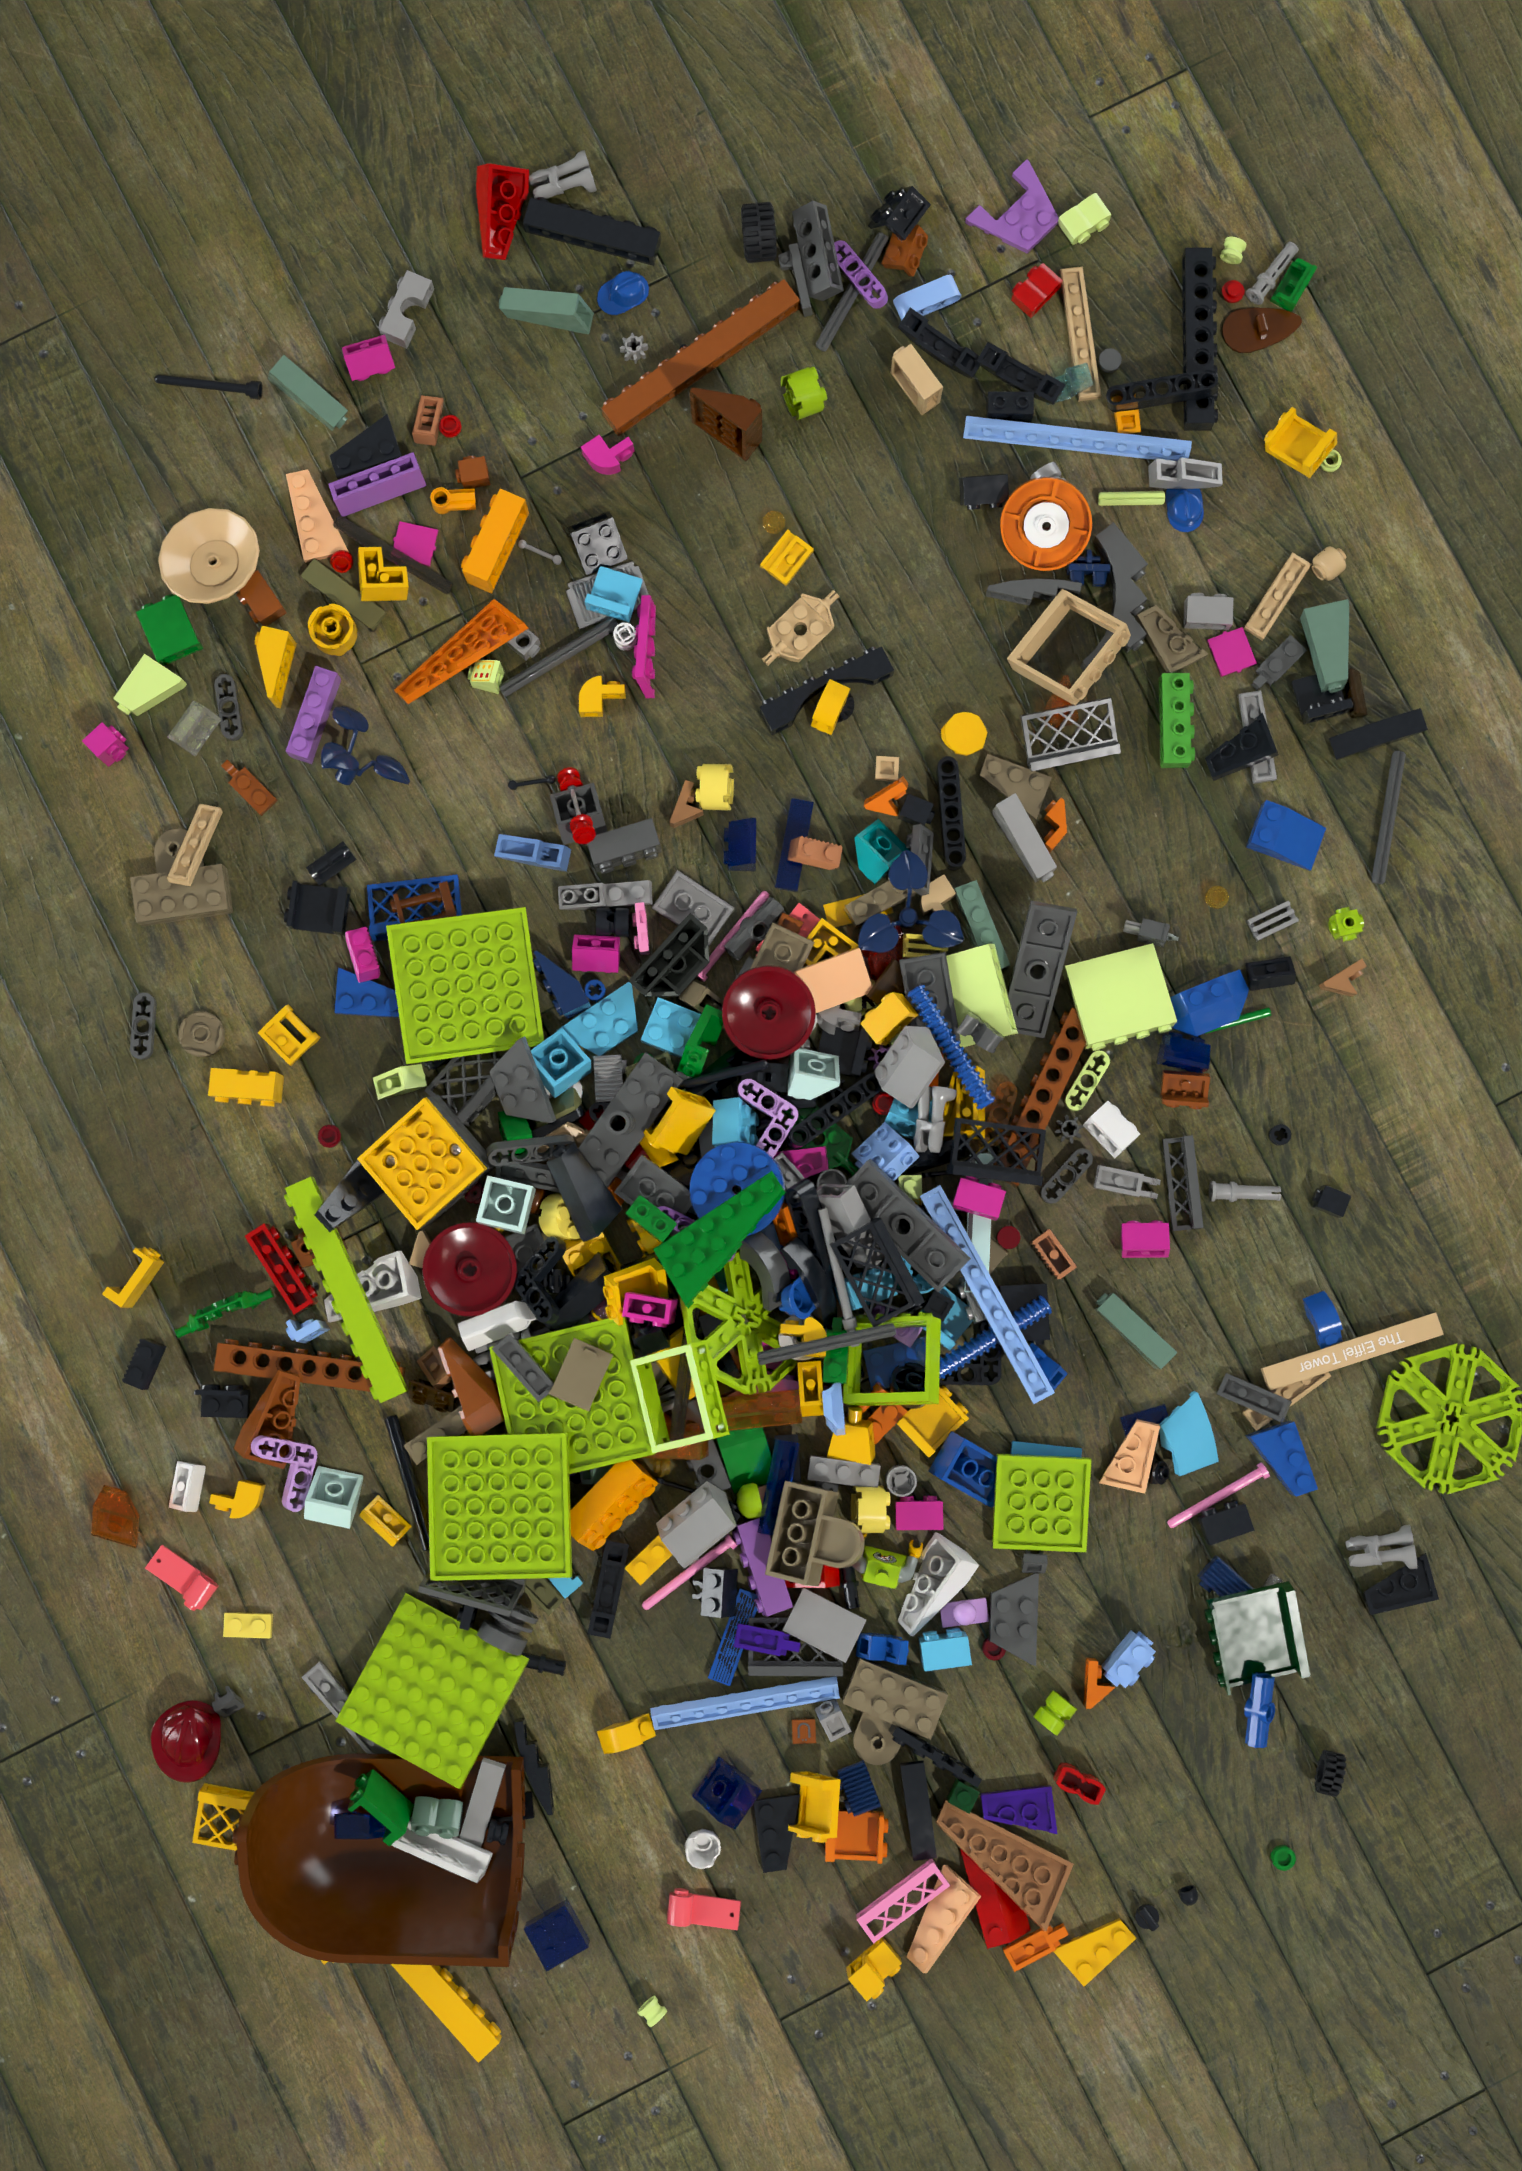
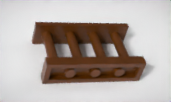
M448 881L438 883L439 888H436L433 892L401 900L398 893L393 894L394 899L390 900L393 913H398L400 923H408L405 922L402 909L436 900L438 902L443 901L445 910L441 911V914L409 922L456 916Z

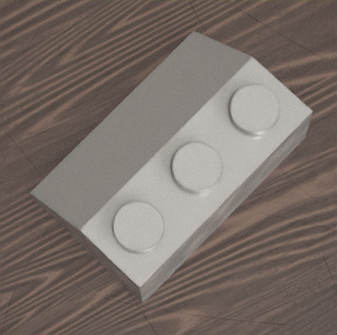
M905 1026L874 1073L883 1091L907 1107L913 1108L945 1064V1061L929 1027Z
M708 1481L656 1523L661 1541L683 1568L689 1566L737 1526L726 1493Z

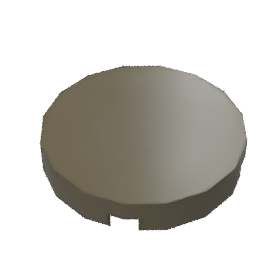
M195 1012L182 1021L178 1030V1039L187 1053L196 1057H209L216 1054L222 1048L225 1041V1028L215 1015L208 1012Z

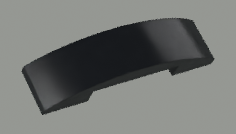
M910 307L898 328L928 355L957 373L972 379L980 367L976 363L979 355L968 347L963 349L929 325L928 319Z
M987 342L976 360V363L1010 386L1021 392H1034V398L1052 405L1055 404L1066 384L1048 374L1044 376L1009 357L1006 351Z
M793 1237L780 1251L789 1269L797 1270L816 1307L812 1315L825 1328L833 1321V1317H837V1305L833 1289L827 1275L813 1253L798 1237Z
M606 1540L587 1633L589 1635L611 1639L629 1544Z

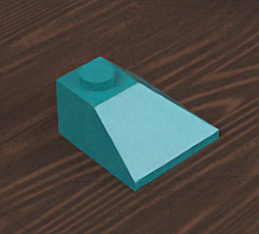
M879 819L854 838L858 867L874 884L889 873L890 866L903 851H910Z

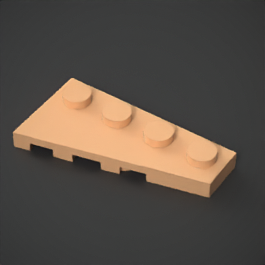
M309 470L286 474L304 562H311L314 558L316 560L331 558L332 554L338 550L349 552Z
M943 1865L941 1873L950 1886L928 1902L907 1954V1958L922 1973H928L981 1898L948 1865ZM939 1878L936 1882L934 1889L943 1884Z

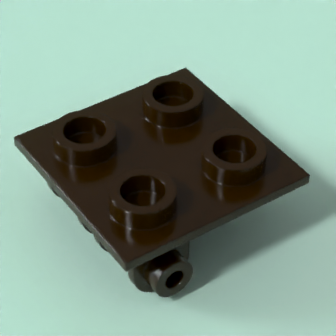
M422 1379L409 1380V1399L418 1405L427 1404L433 1406L435 1410L442 1413L447 1411L453 1412L454 1403H456L458 1397L454 1398L451 1389L443 1387V1390H439L432 1385L430 1387V1382Z

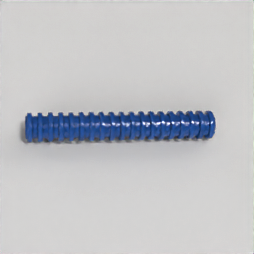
M919 985L908 992L906 996L912 999L910 1002L915 1004L916 1007L914 1009L920 1012L918 1015L923 1017V1023L926 1022V1027L930 1028L932 1035L934 1034V1040L939 1042L938 1047H942L943 1050L941 1052L947 1055L945 1057L946 1060H950V1066L953 1065L955 1068L953 1071L959 1074L957 1077L962 1079V1085H966L965 1090H969V1096L974 1098L973 1103L978 1105L977 1109H983L994 1102L995 1096L992 1097L990 1095L992 1093L991 1090H987L986 1087L988 1085L982 1082L984 1080L983 1077L980 1078L979 1071H975L976 1066H972V1060L967 1058L968 1053L963 1052L964 1047H960L959 1044L961 1042L955 1039L957 1037L956 1034H952V1028L949 1029L947 1026L949 1023L943 1020L945 1017L940 1015V1009H936L937 1004H933V998L928 996L929 991L924 989L925 985Z
M1041 1295L1037 1301L1034 1299L1032 1304L1027 1303L1025 1308L1021 1307L1019 1312H1013L1014 1315L1012 1316L1020 1330L1022 1328L1024 1330L1027 1329V1325L1032 1326L1033 1322H1038L1040 1317L1045 1318V1314L1052 1313L1047 1300ZM991 1326L988 1327V1331L983 1330V1334L980 1335L978 1333L976 1338H970V1342L967 1343L965 1341L963 1346H957V1350L952 1349V1353H945V1357H940L939 1379H945V1375L948 1374L950 1376L952 1371H958V1367L963 1368L965 1363L969 1364L971 1363L970 1360H976V1356L979 1355L981 1357L983 1352H989V1348L992 1347L994 1349L996 1344L1000 1345Z

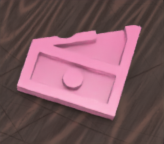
M644 902L635 903L636 913H632L633 927H637L638 935L634 936L635 949H639L640 955H648L650 952L646 908Z

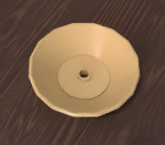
M215 508L190 513L171 528L162 542L158 559L161 578L173 594L188 602L210 604L224 600L246 585L256 570L260 549L256 532L242 516L227 509Z

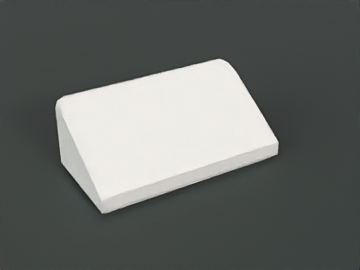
M177 1461L169 1508L185 1512H197L206 1466Z

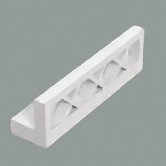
M410 1817L406 1833L391 1845L475 1883H478L485 1875L493 1854L458 1837L444 1839L438 1834L419 1836L411 1831L412 1817Z

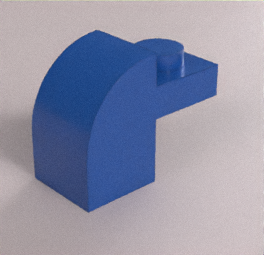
M1325 1291L1303 1298L1306 1316L1314 1327L1319 1347L1323 1349L1343 1341L1340 1331L1343 1330L1340 1318Z
M1031 1343L1029 1346L1052 1389L1055 1390L1068 1373L1049 1358L1038 1346Z
M860 1633L857 1639L856 1656L867 1660L888 1661L898 1665H906L909 1641L894 1635Z

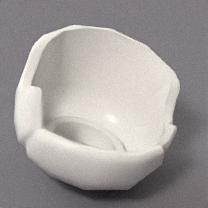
M700 1829L692 1832L686 1840V1859L692 1867L698 1869L710 1868L714 1865L716 1857L720 1855V1840L713 1831Z

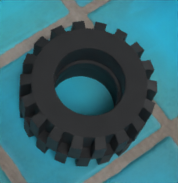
M771 202L743 204L741 220L744 255L747 263L775 261L777 256L774 210Z

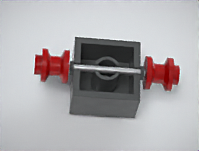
M568 767L562 769L557 775L561 792L551 794L550 798L563 845L572 842L578 844L590 843L596 835L608 832L594 783L583 785L580 780V773L575 768Z

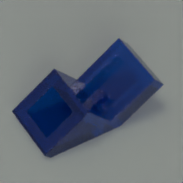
M354 1811L339 1813L334 1816L335 1839H375L384 1837L386 1827L370 1813L364 1814Z

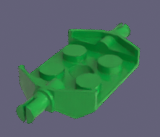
M817 1104L814 1108L798 1109V1118L792 1128L820 1108ZM791 1109L787 1111L782 1110L788 1116V1119H793ZM812 1119L811 1124L813 1128L820 1130V1122ZM836 1123L822 1133L825 1136V1142L822 1145H815L810 1141L800 1148L826 1146L829 1169L840 1166L846 1169L852 1176L859 1170L848 1158L853 1138ZM798 1132L793 1133L794 1140L802 1143V1135Z
M271 1288L260 1293H253L252 1291L237 1292L233 1296L219 1300L203 1309H198L195 1316L190 1314L189 1322L175 1329V1333L180 1338L189 1333L208 1329L210 1326L207 1321L211 1322L223 1317L222 1312H234L249 1307L254 1309L261 1302L274 1297Z

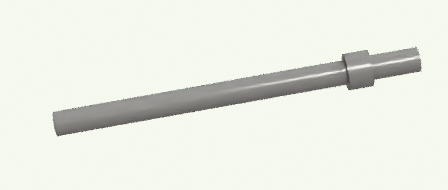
M822 1208L818 1210L844 1317L842 1323L847 1333L856 1331L858 1325L856 1317H853L841 1265L829 1245L835 1239L827 1208ZM860 1344L851 1345V1347H856Z

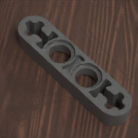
M567 1134L502 1141L490 1144L486 1149V1156L490 1164L494 1166L549 1160L553 1156L552 1151L554 1147L557 1148L560 1145L565 1147V1144L570 1145L572 1143L576 1147L577 1145L574 1138ZM543 1145L549 1146L547 1151L537 1152L539 1147ZM519 1148L526 1149L522 1155L514 1154Z

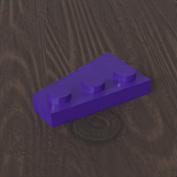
M1051 1785L980 1793L984 1819L1057 1834Z

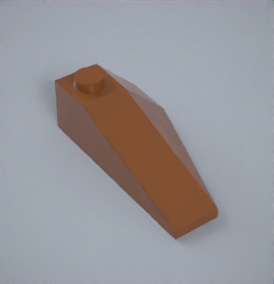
M451 1337L446 1338L438 1347V1351L446 1375L452 1377L454 1383L452 1393L454 1398H459L462 1411H459L461 1419L470 1435H482L504 1421L498 1387Z
M282 1370L277 1371L243 1425L233 1448L243 1458L282 1469L285 1468L286 1462L263 1459L254 1455L251 1451V1443L257 1436H269L294 1441L292 1436L293 1427L296 1425L294 1417L295 1407L298 1404L300 1376ZM266 1444L259 1445L260 1450L267 1449L272 1451L273 1447ZM286 1444L280 1448L279 1454L281 1457H285L289 1453V1446Z

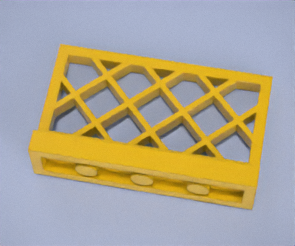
M204 1783L198 1793L197 1801L199 1803L192 1843L236 1851L237 1844L227 1842L221 1834L230 1828L234 1831L235 1825L239 1823V1818L232 1822L225 1811L234 1808L238 1810L240 1815L244 1814V1810L255 1792ZM204 1804L214 1805L218 1812L209 1818L204 1811ZM221 1815L228 1826L218 1831L212 1820ZM206 1824L215 1834L210 1838L199 1837L200 1829Z

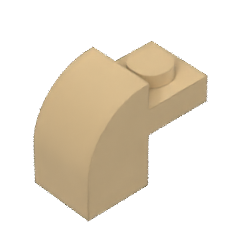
M945 875L932 881L929 894L921 896L920 909L923 916L929 912L934 913L938 910H945L942 905L955 897L956 892Z

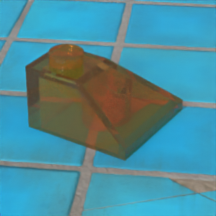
M106 1485L103 1486L93 1505L91 1535L136 1548L138 1545L140 1515L126 1491Z

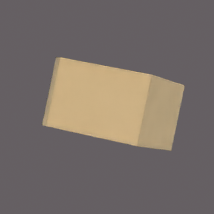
M422 1230L418 1233L409 1265L422 1268L425 1252L431 1243L426 1231Z

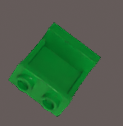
M174 594L166 595L162 598V601L155 604H146L141 607V610L136 612L154 656L162 666L204 649L185 610L182 598Z
M706 1004L686 1043L677 1071L689 1077L701 1075L709 1050L700 1045L703 1041L716 1046L724 1025L721 1010Z
M641 1195L638 1196L626 1212V1215L661 1243L672 1237L669 1234L677 1225L673 1219Z
M372 1769L366 1775L363 1773L356 1779L354 1783L355 1789L349 1797L348 1810L353 1812L358 1806L366 1809L386 1827L382 1841L391 1846L406 1833L414 1804Z

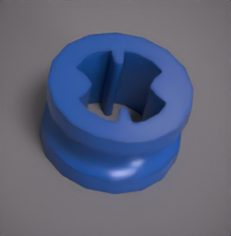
M591 980L585 986V994L589 1000L599 1001L604 998L606 989L601 981ZM599 985L601 987L599 988L601 994L591 996L589 988Z

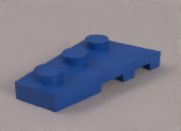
M338 967L335 1014L399 1018L396 991L371 980L359 983L356 974Z

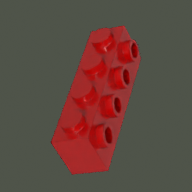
M264 1223L246 1234L245 1238L292 1313L299 1315L318 1303L316 1299L318 1293L312 1284L307 1285L303 1278L306 1275L299 1264L295 1266L291 1259L293 1257L291 1250L287 1245L283 1246L278 1239L281 1235L274 1225L270 1226V1224Z

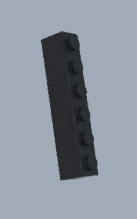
M530 198L523 221L524 229L527 233L652 266L655 265L661 244V233L653 227L646 226L644 228L636 226L635 223L627 220L623 222L617 221L608 215L598 216L586 209L579 211L572 209L566 204L560 203L557 205L550 203L544 198Z

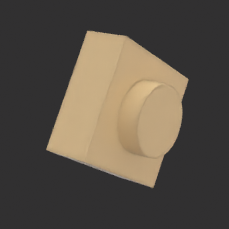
M876 756L875 780H898L899 757Z

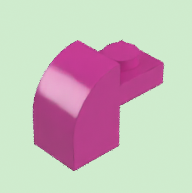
M598 435L581 446V451L588 464L596 472L612 475L621 471L619 461L624 462L633 455L634 445L630 438L627 437L609 449L602 437Z

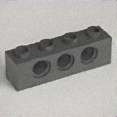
M811 201L792 211L793 225L797 234L798 248L801 253L802 267L805 273L809 297L824 301L844 291L827 206Z
M697 1399L671 1409L670 1421L673 1428L678 1427L681 1436L677 1437L678 1440L705 1433ZM693 1420L697 1423V1430L694 1433L685 1431L684 1423L686 1421ZM714 1439L702 1441L706 1446V1451L702 1455H697L693 1452V1444L681 1447L682 1450L686 1449L689 1458L686 1459L690 1472L695 1471L698 1480L694 1481L697 1489L706 1481L722 1491L732 1486ZM705 1464H710L714 1467V1474L710 1477H705L701 1473V1467Z

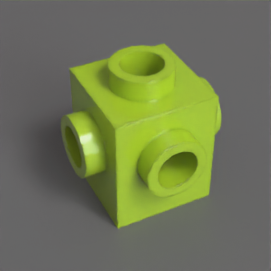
M1349 907L1335 910L1336 914L1331 916L1328 922L1329 930L1334 940L1343 938V942L1357 939L1356 935L1361 933L1364 927L1362 915L1358 914L1357 909L1350 910ZM1346 919H1348L1349 926L1345 923Z

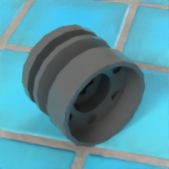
M505 1602L497 1603L498 1605L508 1607ZM516 1603L510 1617L488 1611L496 1620L484 1619L477 1635L498 1649L521 1656L528 1640L520 1632L532 1633L534 1628L527 1623L536 1624L539 1617L520 1603Z

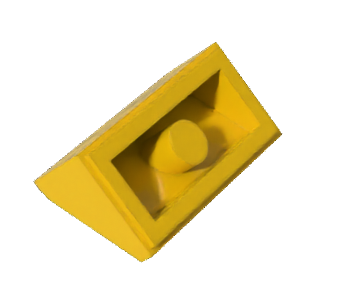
M379 1495L359 1515L392 1547L412 1527Z

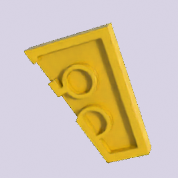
M1118 1918L1093 1929L1090 1933L1071 1939V1941L1056 1947V1950L1053 1952L1083 1986H1086L1137 1938L1122 1920Z

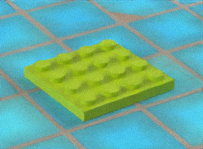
M997 1454L992 1548L1086 1552L1091 1458Z

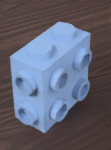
M885 1122L851 1153L857 1160L855 1163L857 1168L860 1169L867 1160L871 1159L893 1181L920 1157L913 1147Z
M1131 1630L1102 1664V1668L1105 1670L1103 1675L1116 1687L1119 1684L1125 1688L1128 1684L1132 1686L1140 1676L1138 1672L1143 1666L1147 1668L1155 1658L1153 1654L1156 1651L1151 1648L1153 1642L1140 1631L1135 1634Z

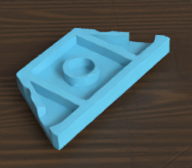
M627 982L561 1028L567 1032L577 1045L597 1056H603L638 1032L632 984Z

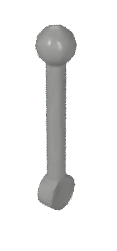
M525 540L518 542L519 548H526L553 560L555 565H559L562 562V558L559 555L553 556L528 545Z

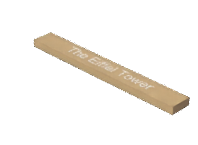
M1435 1312L1261 1368L1267 1389L1271 1391L1444 1334Z

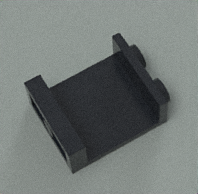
M293 880L292 886H289L287 892V899L290 900L289 909L285 910L284 922L287 923L290 929L345 936L351 890L343 886L330 888L305 885Z

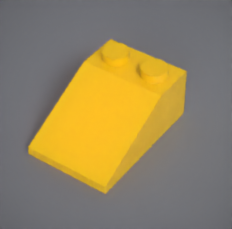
M262 626L261 631L257 632L255 636V645L257 646L256 649L267 697L276 708L281 709L297 643L288 631Z

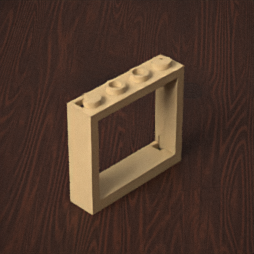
M1061 589L1008 656L1007 660L1012 670L1076 706L1080 700L1085 698L1092 684L1100 679L1107 665L1114 661L1118 651L1128 643L1131 634L1126 623L1072 593ZM1071 609L1114 634L1073 686L1068 689L1026 664Z

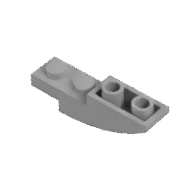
M645 880L611 884L593 883L559 886V909L597 910V907H610L611 909H616L617 907L632 908L635 906V903L644 902L645 905L652 904V882Z

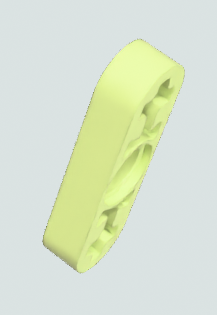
M1095 1051L1089 1056L1065 1096L1064 1103L1067 1109L1079 1111L1085 1106L1110 1064V1058L1107 1053ZM1102 1056V1062L1105 1064L1104 1066L1100 1065L1097 1067L1095 1072H1099L1098 1076L1093 1071L1086 1070L1088 1066L1092 1069L1095 1065L1093 1057L1098 1058ZM1087 1074L1093 1078V1085L1086 1088L1082 1086L1080 1080L1083 1075ZM1076 1086L1081 1091L1088 1092L1086 1096L1082 1093L1079 1097L1081 1105H1071L1070 1096L1075 1097L1079 1091L1074 1089Z

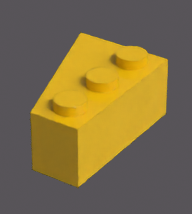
M976 1066L975 1071H979V1077H983L984 1080L982 1082L985 1084V1070ZM953 1072L949 1088L957 1090L954 1100L947 1101L944 1107L943 1122H945L943 1141L953 1139L955 1118L985 1122V1107L977 1109V1103H973L974 1098L969 1096V1090H965L966 1085H962V1079L957 1077L959 1075L957 1072ZM961 1123V1135L967 1133L969 1137L974 1133L969 1124ZM984 1129V1130H983L982 1132H980V1133H981V1135L983 1136V1138L985 1139V1129Z
M211 1068L208 1096L215 1098L214 1102L228 1103L229 1099L238 1100L237 1104L251 1105L252 1101L261 1102L260 1106L274 1107L275 1103L282 1102L284 1076L271 1071L269 1073H262L254 1070L239 1071L237 1069Z

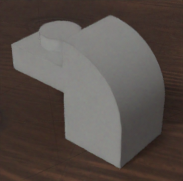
M840 1005L816 1013L817 1023L824 1031L832 1035L835 1034L836 1027L849 1032L853 1030L859 1031L862 1013L842 1010Z

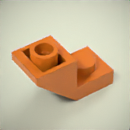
M1062 798L1057 802L1053 800L1044 810L1047 812L1044 820L1056 829V831L1052 829L1044 838L1046 841L1045 846L1049 853L1067 833L1065 800Z

